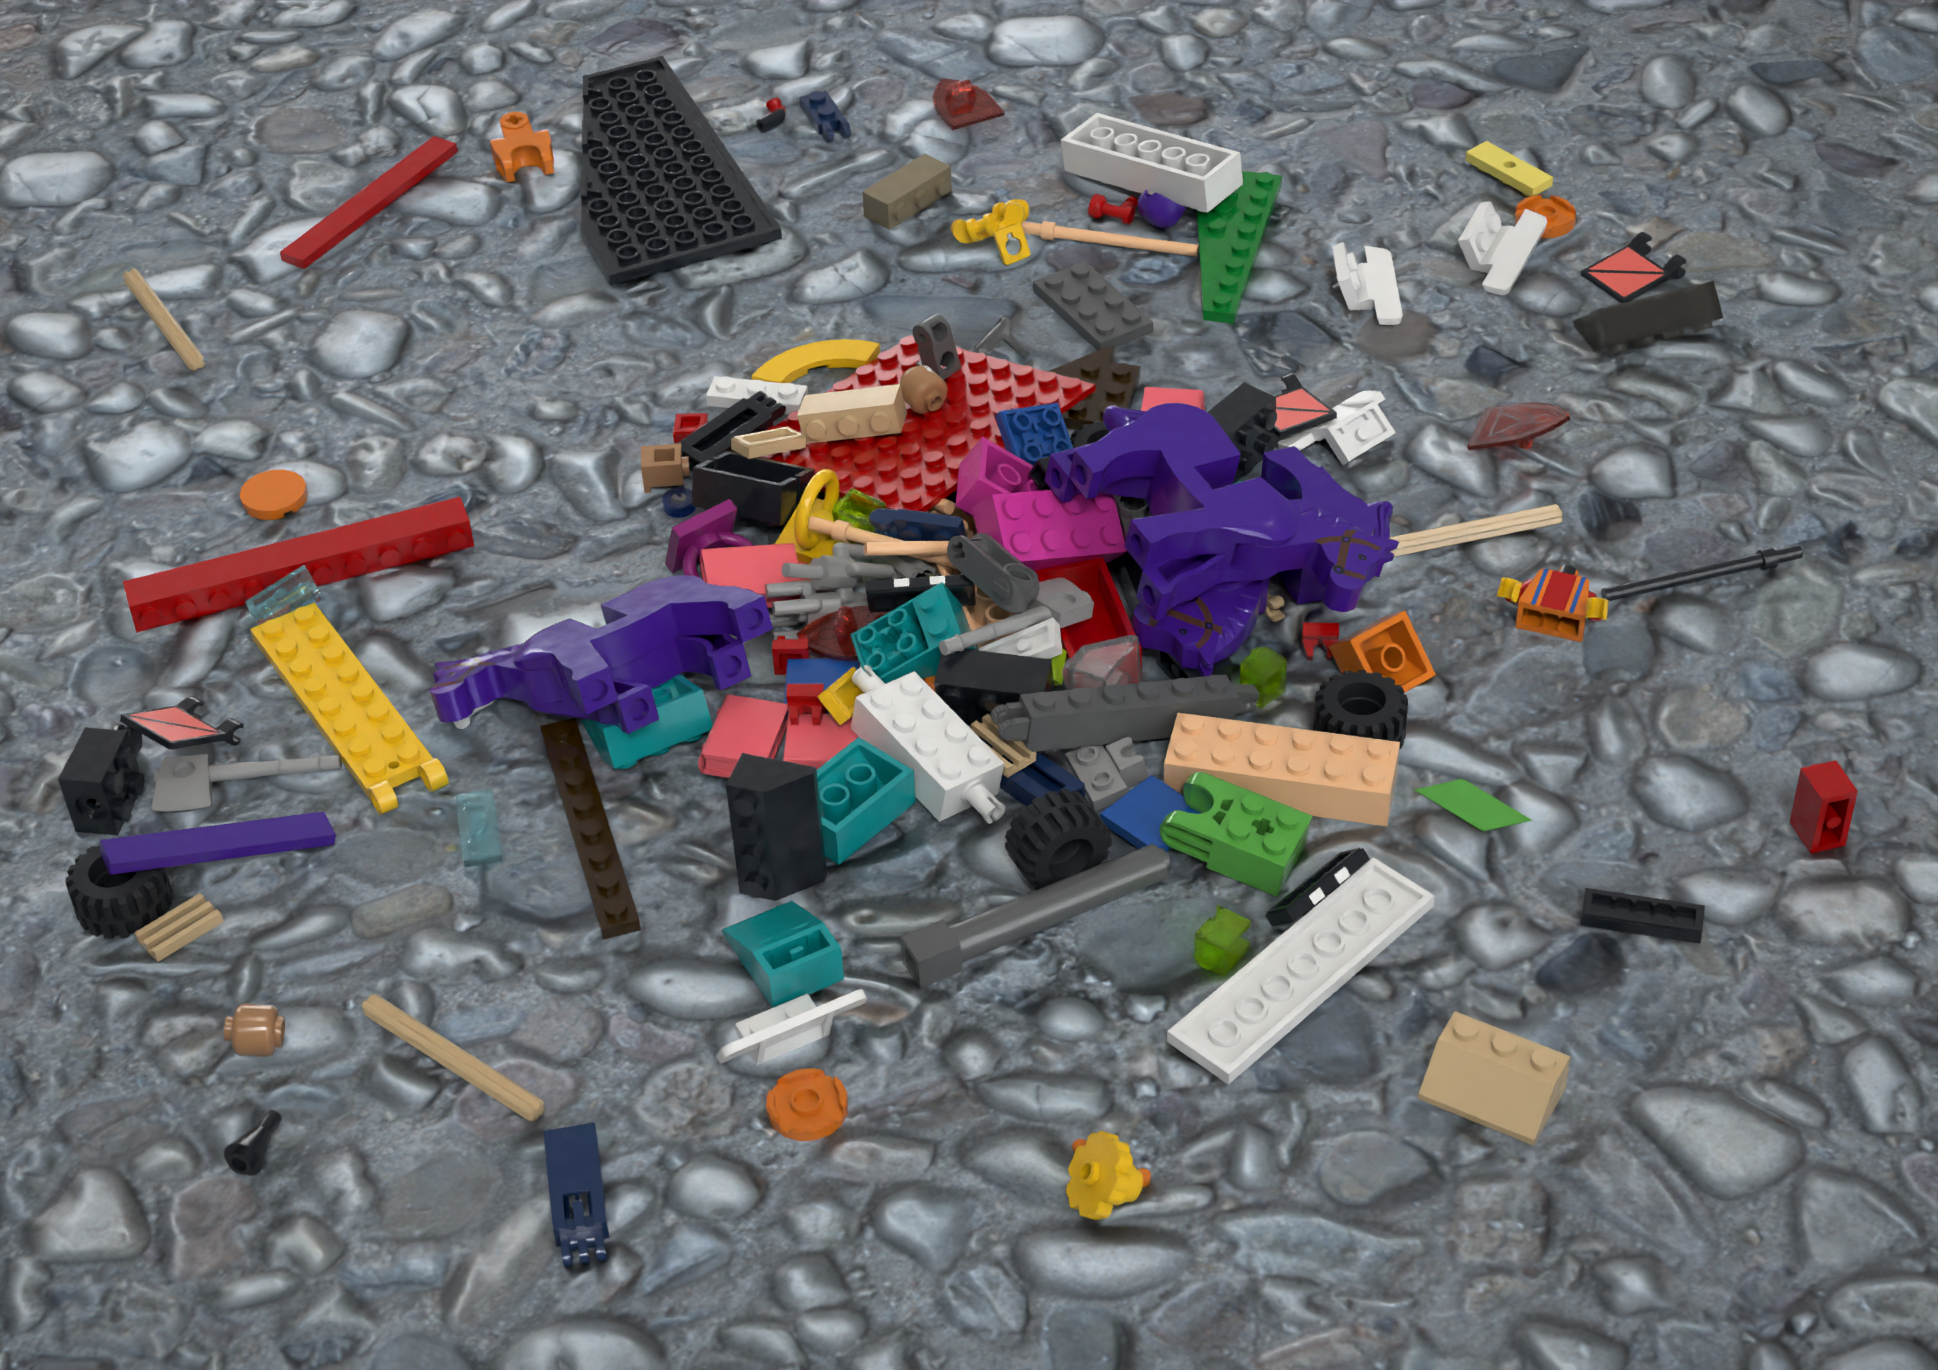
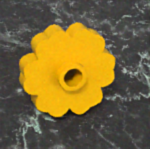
M1100 1131L1098 1133H1091L1087 1138L1086 1145L1079 1146L1075 1150L1073 1159L1068 1167L1071 1179L1067 1184L1066 1194L1069 1198V1206L1079 1210L1081 1216L1093 1220L1106 1219L1110 1216L1113 1205L1119 1206L1126 1202H1133L1140 1195L1143 1187V1175L1132 1164L1133 1158L1128 1143L1119 1141L1117 1135Z

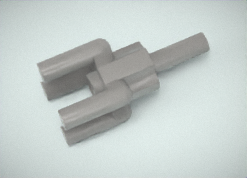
M836 543L832 549L833 556L822 555L819 558H813L810 565L784 563L781 570L784 577L810 579L812 587L816 590L836 591L840 595L842 605L867 599L866 593L853 592V587H861L863 583L862 577L890 579L894 574V568L889 564L855 562L852 558L873 559L875 556L864 555V544Z
M810 580L765 584L766 598L801 596V599L776 601L772 603L773 613L769 614L772 627L803 624L805 628L772 632V641L777 640L778 636H785V639H799V635L806 634L807 639L809 636L813 642H818L821 627L840 626V623H842V620L839 619L843 617L833 618L853 612L869 611L867 599L842 605L839 593L836 591L816 593ZM860 612V613H854V614L871 613V612Z

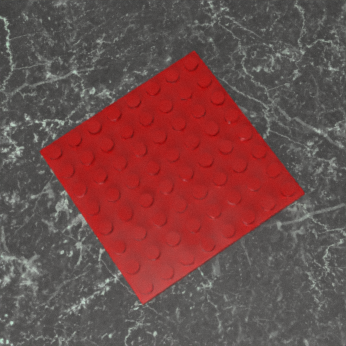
M913 335L902 338L900 343L889 350L881 352L868 365L857 368L855 373L844 380L836 382L825 393L899 384L902 374L909 368L916 367V363L921 361L918 351L919 346L915 342ZM956 347L961 369L944 379L948 390L943 405L936 411L918 414L905 403L907 415L901 433L806 444V448L761 456L760 458L815 469V474L823 469H831L836 473L839 480V497L875 509L898 510L899 508L927 512L942 499H945L957 490L960 463L982 437L1006 450L995 418L999 411L1058 403L1063 414L1096 391L1095 384L1081 381L1078 378L1058 375L1054 372L1035 369L1028 365H1020L1009 362L1006 359H998L986 356L983 353H975ZM799 410L790 413L785 420L766 430L788 426L802 434L797 417ZM824 485L820 491L825 492L826 485Z

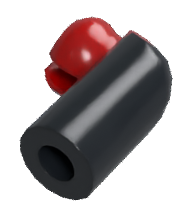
M778 97L766 102V107L769 109L768 114L756 121L757 127L762 133L778 126L785 120L786 108L785 105L781 104V100Z

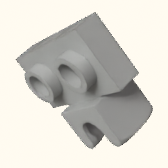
M1130 737L1107 745V751L1103 745L1079 747L1065 753L1067 762L1075 777L1085 783V794L1095 811L1112 805L1128 793V787L1140 783L1148 777L1143 756L1136 755L1133 741Z

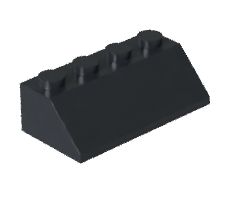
M742 753L726 783L739 893L754 898L777 901L825 882L827 871L816 767Z

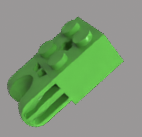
M1195 772L1190 775L1183 789L1185 802L1189 807L1200 812V814L1181 810H1174L1169 813L1160 825L1159 832L1163 842L1173 849L1207 862L1206 868L1278 897L1305 847L1312 815L1207 773Z

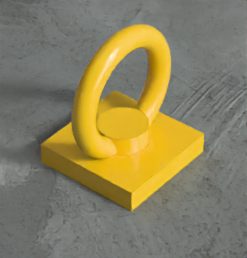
M823 469L817 472L807 484L797 508L775 544L794 543L797 560L810 564L813 558H819L822 555L833 556V546L836 543H844L833 540L831 535L809 530V520L812 516L833 522L839 519L852 523L855 528L864 529L867 524L866 514L837 505L839 498L838 477L831 469ZM826 485L825 499L816 498L821 488ZM849 540L848 543L855 544L856 542Z

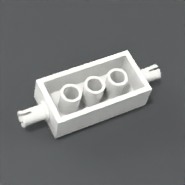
M864 665V670L860 667L855 671L852 676V682L864 692V694L857 696L855 699L851 729L858 737L914 770L916 798L939 822L972 806L984 817L987 823H993V819L997 821L1005 812V806L994 797L999 791L1005 763L915 671L886 684L873 672L869 665Z

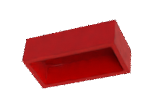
M1104 558L1035 570L1039 582L1054 578H1065L1076 585L1081 591L1087 592L1094 602L1092 618L1060 629L1062 648L1067 651L1064 675L1070 690L1142 681V648Z

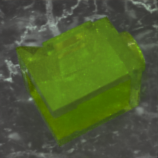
M851 488L842 499L836 502L832 515L834 522L839 519L852 523L855 528L874 532L876 527L871 526L869 514L878 508H883L884 510L887 508L885 502Z
M1217 905L1216 915L1213 918L1210 917L1195 933L1194 958L1196 963L1225 977L1250 948V942L1241 938V936L1251 927V921Z

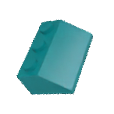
M680 674L652 688L659 720L629 734L623 732L615 725L601 724L589 719H580L601 759L614 769H626L634 766L638 759L648 755L656 756L668 752L670 747L675 744L696 741L703 736V733L712 729L713 724L703 689Z
M860 737L817 769L825 856L840 865L916 803L914 770Z

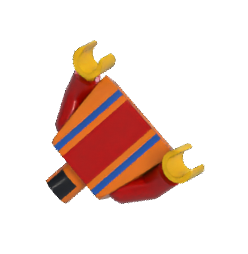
M1563 565L1558 571L1540 569L1533 579H1528L1523 583L1511 578H1501L1496 596L1504 597L1508 602L1518 606L1515 628L1582 642L1586 618L1593 623L1607 620L1609 600L1598 598L1595 593L1589 591L1590 580L1579 576V572L1573 566Z

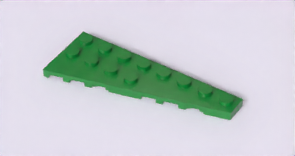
M1242 171V186L1208 213L1196 210L1203 320L1228 324L1235 323L1282 186L1281 175H1273L1269 172Z

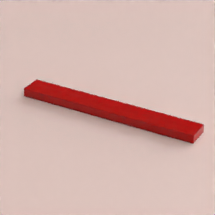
M433 136L280 251L281 260L306 269L458 152L457 144Z

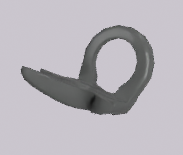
M1003 315L974 346L972 351L988 356L997 344L1003 340L1021 356L1026 358L1030 354L1010 334L1011 319H1009L1008 315Z

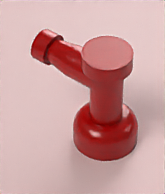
M1096 193L1090 200L1088 215L1096 219L1107 215L1122 220L1123 224L1130 225L1135 216L1138 199L1130 196L1120 206L1107 203L1105 196Z

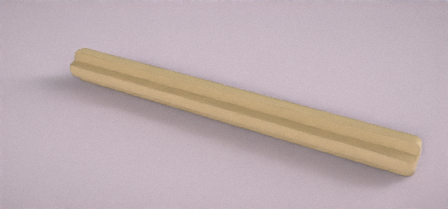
M131 269L130 272L125 271L123 274L124 283L191 371L203 368L205 365L203 355L139 271L136 269Z
M1552 504L1392 536L1390 539L1398 541L1399 544L1396 549L1390 552L1394 554V557L1557 525L1562 522L1563 514L1559 505Z
M372 994L367 1000L363 1001L362 1008L364 1009L363 1013L365 1016L528 1121H536L540 1115H543L545 1108L542 1099L382 997Z

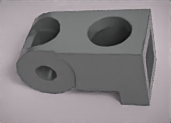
M934 313L913 327L912 333L915 342L919 346L918 351L921 361L916 363L917 366H929L943 380L961 369L950 325L942 315Z

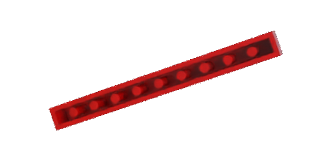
M456 497L123 581L135 629L138 633L474 547L470 520L461 497Z

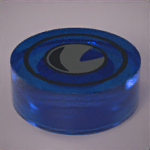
M672 488L665 492L662 497L663 510L671 517H686L696 510V507L692 506V490L689 488Z

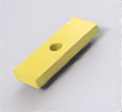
M1488 141L1466 152L1465 161L1477 167L1479 171L1486 172L1499 179L1501 183L1521 191L1524 196L1538 195L1553 185V177Z

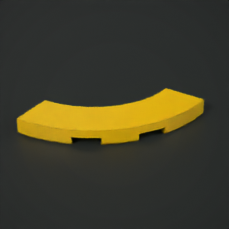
M840 339L805 344L785 351L767 361L752 375V380L791 383L808 374L809 369L826 365L828 369H857L863 365H868V363L876 359L880 353V343Z

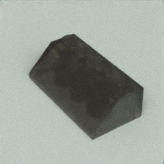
M1711 281L1600 308L1573 320V325L1595 352L1607 349L1608 355L1627 350L1626 344L1636 342L1638 348L1656 343L1655 337L1665 335L1666 340H1671L1684 336V330L1693 328L1694 333L1713 329V322L1724 317L1715 283Z

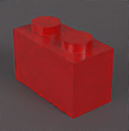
M1837 760L1813 764L1800 769L1790 824L1810 854L1846 846L1858 791Z

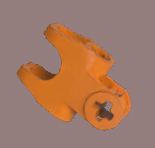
M509 112L500 118V127L504 138L490 140V147L496 170L504 181H515V172L526 166L538 167L543 171L544 175L553 174L554 157L548 130L533 132L529 118L523 112Z

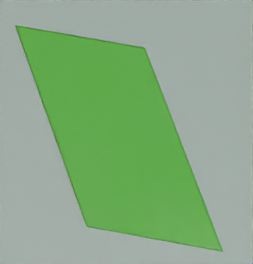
M1464 779L1414 789L1483 832L1532 821L1530 818Z

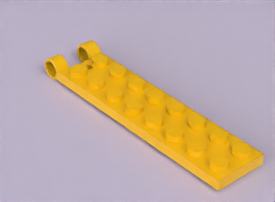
M315 603L299 607L292 612L268 620L250 629L254 642L334 752L340 755L342 763L372 802L379 815L398 808V801L392 788L412 779L420 777L429 792H434L449 785L446 771L437 758L433 759Z

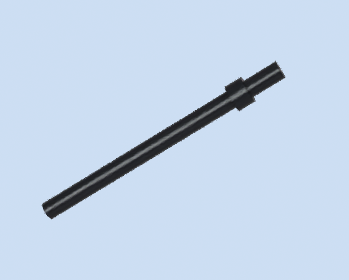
M1800 545L1777 550L1773 547L1758 550L1756 554L1602 588L1601 596L1603 599L1613 601L1751 569L1776 568L1778 563L1802 558L1803 551Z

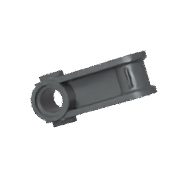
M978 533L973 538L959 535L950 539L947 553L952 565L993 599L997 606L1010 612L1022 613L1027 610L1029 602L1036 600L1040 590L1036 572L1025 566L990 535Z

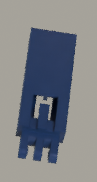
M979 736V738L983 742H985L988 746H990L993 749L991 744H989L986 740ZM1039 751L1036 752V761L1008 778L1002 774L999 787L1026 807L1038 796L1040 798L1044 797L1047 792L1051 791L1058 793L1061 789H1068L1070 793L1077 791L1085 797V783Z
M595 1122L543 1131L553 1232L556 1246H561L563 1266L573 1265L571 1251L579 1250L581 1264L589 1263V1248H595L598 1261L606 1260L604 1239L610 1238ZM587 1193L590 1216H584V1206L581 1200L572 1202L573 1218L571 1219L569 1196L575 1195V1200H580L579 1194Z

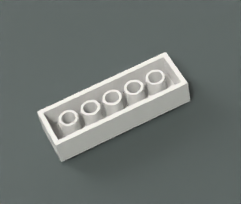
M1096 113L1061 139L1065 171L1077 174L1080 177L1101 181L1104 184L1115 185L1128 191L1143 193L1144 190H1148V193L1151 195L1156 192L1180 205L1196 209L1200 212L1208 213L1243 185L1240 152Z

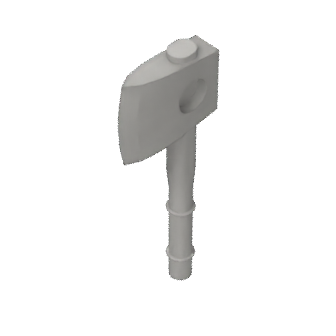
M1065 578L1044 580L1039 582L1040 590L1038 597L1033 602H1029L1028 610L1012 615L992 624L987 623L984 627L960 635L955 634L954 637L941 641L939 649L943 655L956 651L961 652L965 648L988 640H995L996 637L1026 629L1050 618H1054L1061 629L1092 618L1094 602L1087 592L1081 591L1076 585Z
M208 754L164 757L160 770H155L154 774L155 789L152 811H185L211 806L212 782L339 770L342 767L340 755H319V757L287 760L279 758L276 761L211 765Z

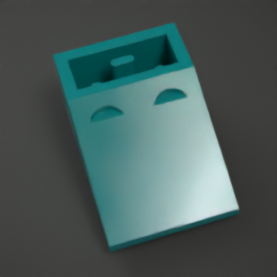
M941 582L850 635L863 670L864 665H869L873 672L886 684L914 671L921 678L936 676L941 657L939 643L954 637L955 634L960 635L969 632L971 628L962 604L945 584ZM977 644L974 645V646L965 648V649H971V650H979L978 647H977Z
M789 901L722 929L723 935L771 1008L805 994H812L844 980L840 945L823 921L794 901Z

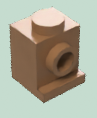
M681 443L641 446V471L644 492L651 493V487L684 485V477L690 476L689 456H682Z

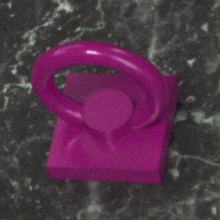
M730 499L672 527L665 565L672 574L683 569L684 575L700 578L696 569V562L700 560L701 549L725 548L727 546H755L745 537L732 533L737 508Z

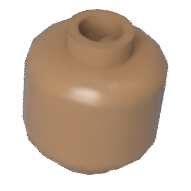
M919 365L909 368L900 378L899 384L904 402L916 413L923 414L929 411H936L943 405L948 390L946 382L929 366Z
M240 1004L234 1012V1017L227 1016L225 1019L224 1040L231 1041L232 1049L237 1055L269 1057L275 1052L276 1048H282L285 1016H279L277 1008L273 1005Z

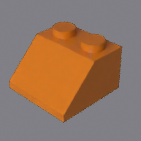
M1405 610L1382 617L1329 646L1342 675L1344 671H1351L1352 673L1358 672V670H1366V673L1378 672L1384 678L1390 677L1395 680V685H1401L1404 693L1436 675Z

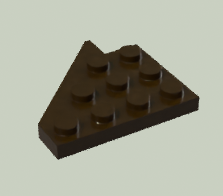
M1108 346L1047 371L1070 378H1078L1081 381L1092 383L1096 386V391L1062 414L1066 428L1080 430L1081 426L1085 424L1090 425L1093 421L1099 420L1102 422L1104 411L1110 405L1130 409L1140 379V366L1112 363L1114 359V346Z

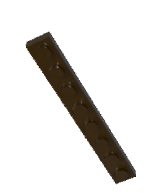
M576 718L540 726L542 739L603 940L640 931L639 917Z

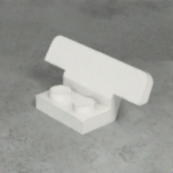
M1482 202L1479 204L1458 242L1470 269L1488 273L1482 283L1486 292L1506 295L1511 291L1546 229L1547 219L1545 216L1525 209L1515 227L1510 225L1501 226V219L1496 214L1492 202Z
M1344 242L1333 245L1332 249L1338 284L1348 309H1376L1380 325L1400 324L1403 313L1390 251L1384 248L1364 246L1367 263L1358 264L1354 252L1348 253Z
M1362 391L1332 408L1337 412L1336 419L1285 436L1278 440L1277 444L1279 449L1296 446L1300 451L1315 441L1326 439L1341 464L1345 465L1385 441L1396 432L1378 406V403L1385 400L1380 391Z
M860 989L816 1007L810 996L805 994L735 1023L739 1040L722 1047L716 1057L721 1064L749 1053L757 1066L828 1036L833 1016L866 1003L867 997L863 989Z

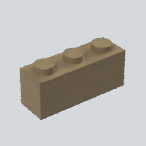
M927 154L921 155L862 191L864 217L891 230L952 191L951 166Z

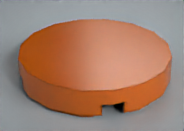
M1533 195L1523 199L1517 204L1514 216L1516 224L1525 209L1545 216L1547 225L1541 238H1555L1565 235L1573 230L1576 223L1575 207L1566 199L1550 195V199H1542V195Z
M278 469L261 472L248 479L241 487L239 496L243 509H246L247 514L251 517L261 520H278L285 517L284 513L291 510L292 513L299 511L307 501L308 491L302 476L293 471Z
M816 1068L798 1069L784 1074L777 1080V1085L772 1091L770 1088L766 1096L767 1118L773 1129L782 1136L797 1141H814L831 1135L842 1126L848 1114L847 1091L841 1080L834 1075L833 1079L825 1075V1071Z

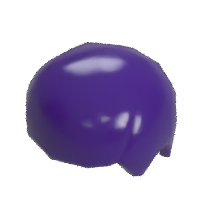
M1144 190L1138 199V211L1148 224L1158 228L1174 226L1186 209V207L1155 192L1151 195L1148 193V190Z

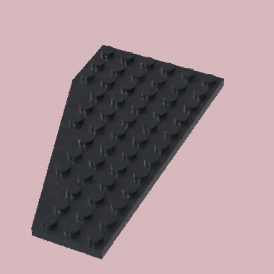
M663 56L583 76L580 230L584 243L610 285L622 284L628 280L643 276H652L657 272L681 268L690 263L710 260L716 256L739 252L745 248L765 245L771 241L782 239L781 227Z

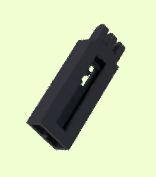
M758 391L748 399L742 398L677 443H681L682 456H689L690 471L693 472L694 466L707 460H712L713 457L726 451L735 452L731 449V438L765 431L767 428L772 427L773 422L784 415L786 406L780 402L777 403L772 397H767V394L763 391Z

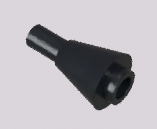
M269 1110L258 1126L253 1127L225 1148V1160L234 1172L253 1176L261 1171L271 1140V1134L282 1120L281 1115L277 1111Z

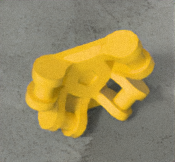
M1012 199L1007 201L1006 204L1003 202L993 205L992 214H984L983 219L976 220L971 218L967 221L957 219L951 224V233L962 243H973L988 237H994L1004 265H1010L1029 257L1031 254L1021 225L1028 218L1030 212L1028 203L1023 199ZM1009 233L1020 244V249L1016 255H1011L1006 250L1007 234Z

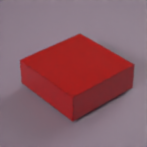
M708 413L676 414L673 429L674 443L680 442L709 422Z

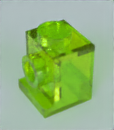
M1265 646L1254 648L1250 655L1241 662L1240 683L1238 684H1253L1259 692L1258 708L1262 709L1286 692L1287 659Z

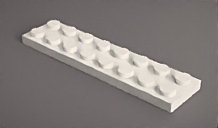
M1373 857L1167 1031V1042L1229 1085L1434 906L1435 895Z

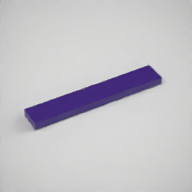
M323 811L100 840L99 851L109 874L113 875L335 845L336 834Z

